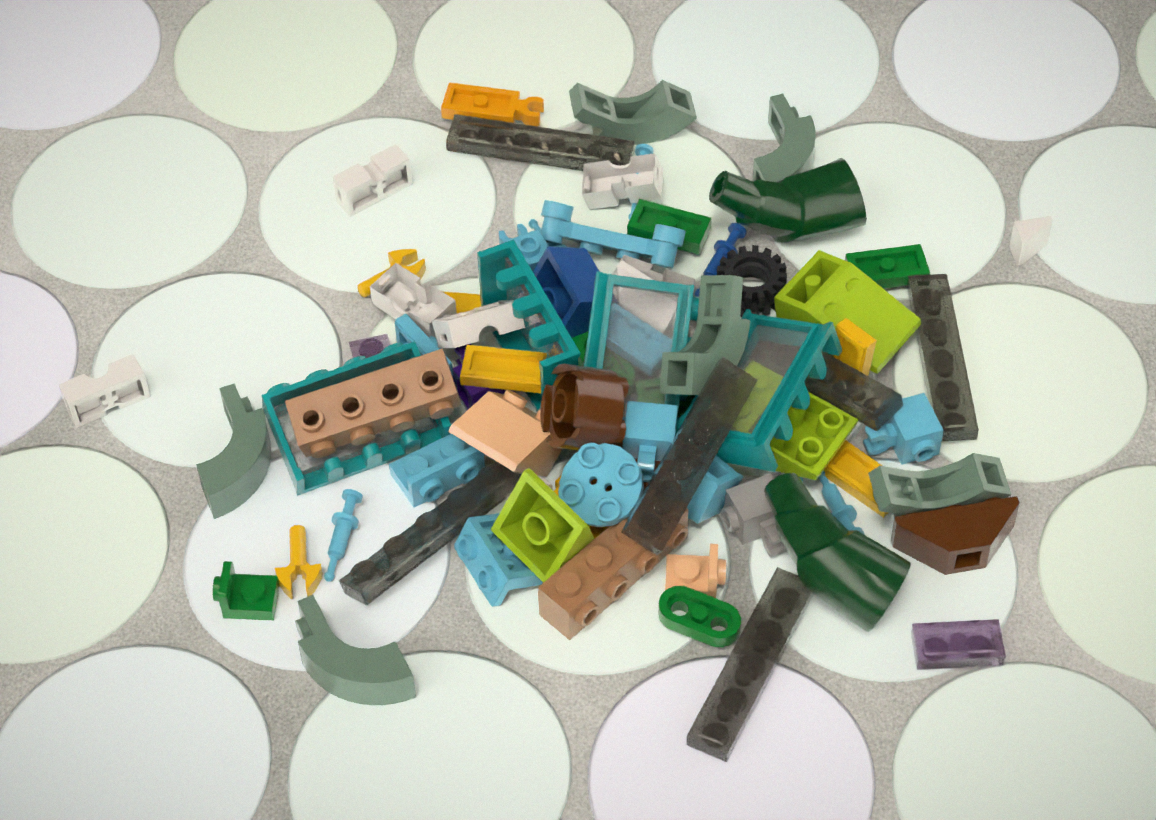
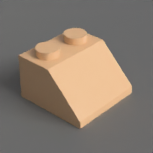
M506 390L504 394L488 391L460 416L448 431L511 471L523 473L524 470L530 468L536 475L548 476L562 450L561 448H553L547 443L552 438L549 432L542 431L541 409L535 413L525 407L528 400L510 390Z

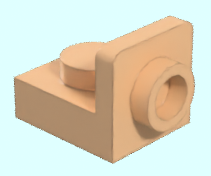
M710 543L709 556L667 554L665 590L673 586H686L716 598L717 585H725L726 559H718V544Z

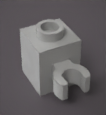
M771 473L726 489L725 508L721 509V515L729 532L735 531L742 545L761 538L768 555L774 557L786 552V548L780 540L774 514L764 493L766 485L774 479Z

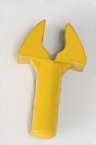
M400 249L388 252L390 267L359 283L357 290L364 298L370 296V286L395 263L415 274L421 280L426 271L425 259L418 261L417 249Z
M293 525L289 529L290 563L287 567L274 568L280 588L290 599H293L292 583L297 580L298 575L301 574L305 580L307 597L316 591L323 576L321 563L313 565L307 563L305 527Z

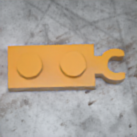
M449 82L441 106V115L443 119L514 127L515 120H520L527 126L537 127L541 123L540 112H544V99L536 96L520 99V91Z

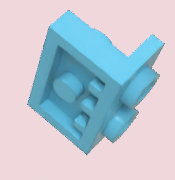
M451 433L390 463L389 470L395 482L415 508L425 502L434 501L441 497L443 493L461 484L470 483L479 475L485 473L484 453Z
M499 513L468 517L454 544L458 556L464 562L476 581L478 588L483 592L492 607L501 605L509 590L537 586L543 583L490 530Z

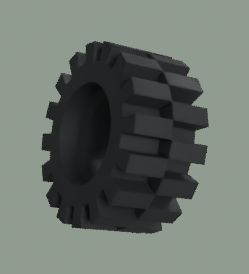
M752 245V251H747L746 246H740L738 254L733 249L727 252V258L723 256L720 259V265L717 266V275H735L743 278L755 277L765 282V284L755 287L742 286L740 317L743 316L746 309H750L752 314L758 315V312L761 311L764 316L770 315L771 308L775 311L774 297L787 283V267L785 262L781 263V257L778 254L771 257L772 250L765 248L763 253L759 252V246Z

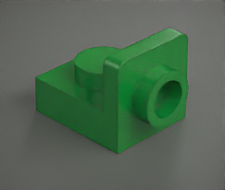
M224 561L221 576L214 577L212 588L213 601L219 602L223 619L274 621L280 587L278 576L236 574L233 561Z

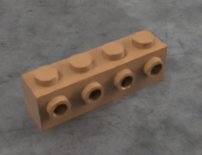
M443 348L285 401L298 446L306 458L310 456L313 458L326 457L333 454L337 447L349 443L353 445L365 444L372 441L376 434L388 430L392 432L404 431L413 427L415 421L427 417L432 419L443 418L452 414L454 408L462 406Z
M657 485L640 500L639 505L628 518L605 529L538 587L539 615L570 641L583 628L591 624L615 600H618L639 579L649 573L667 554L683 543L688 535V508Z

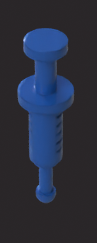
M735 222L729 225L728 231L730 235L726 241H716L714 245L715 254L704 270L703 275H717V266L720 265V259L723 256L727 258V252L733 249L738 254L734 245L738 238L743 239L746 236L747 230L744 226ZM700 287L695 291L696 297H699Z

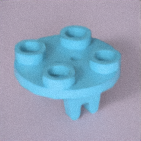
M591 442L581 446L579 451L564 466L558 493L559 497L587 525L598 528L612 526L628 518L639 505L644 490L643 474L635 458L620 446L607 443L598 445ZM597 479V483L592 485L591 481ZM612 486L611 491L607 492L606 487Z

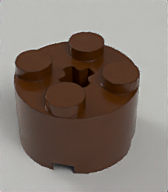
M559 364L556 366L551 374L557 375L553 385H545L540 410L542 431L549 432L552 440L547 441L549 446L579 450L581 446L591 442L598 445L603 443L611 445L613 443H622L626 434L623 412L624 400L629 390L627 379L618 376L610 369L572 364Z

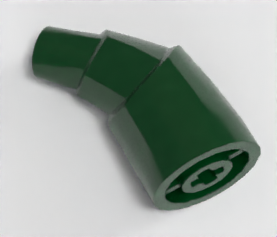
M839 158L825 165L786 177L782 182H770L759 179L751 181L731 172L722 171L715 178L709 192V201L733 215L737 223L773 236L777 242L781 243L858 228L866 225L867 221L861 190L851 167L844 158Z
M785 473L775 477L766 485L764 493L774 514L780 540L797 566L800 581L805 587L848 620L869 632L878 623L893 601L909 572L911 562L857 530L849 531L825 506L816 503L797 474Z

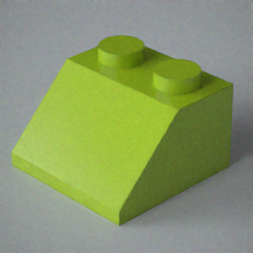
M530 468L523 471L490 529L543 583L594 540L589 526Z

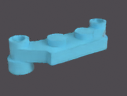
M544 200L540 215L544 219L540 233L546 242L562 244L564 238L581 243L580 248H586L589 253L602 255L604 248L617 251L616 258L622 259L623 255L638 260L640 257L651 258V264L673 269L677 249L682 247L686 231L671 226L655 224L652 239H646L571 222L574 207Z

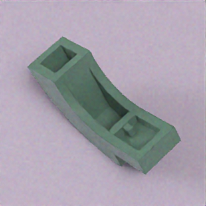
M663 79L648 92L629 98L612 97L578 82L569 90L574 118L583 124L592 125L594 140L607 144L631 146L656 142L678 133L697 119L691 92Z
M784 93L770 96L768 124L780 146L770 154L754 158L752 181L759 179L770 182H782L786 177L813 169L816 131L811 115L799 118L797 109L794 106L790 107Z
M701 275L698 318L695 332L689 343L678 352H663L659 394H706L719 388L732 375L744 352L750 326V320L740 318L743 277L735 275Z
M235 383L219 388L224 412L233 432L232 437L222 452L205 462L196 464L201 487L214 519L234 511L258 490L267 475L271 460V443L263 408L253 411L248 396L241 398Z
M971 453L957 462L931 470L910 471L878 466L868 473L873 488V496L879 511L893 513L894 517L943 509L952 505L962 506L979 503L994 497L1003 499L1012 495L1000 458Z
M314 595L297 601L301 618L295 620V625L301 640L297 641L301 661L307 673L320 687L338 698L362 705H391L416 698L413 674L396 641L377 648H358L348 645L332 632Z

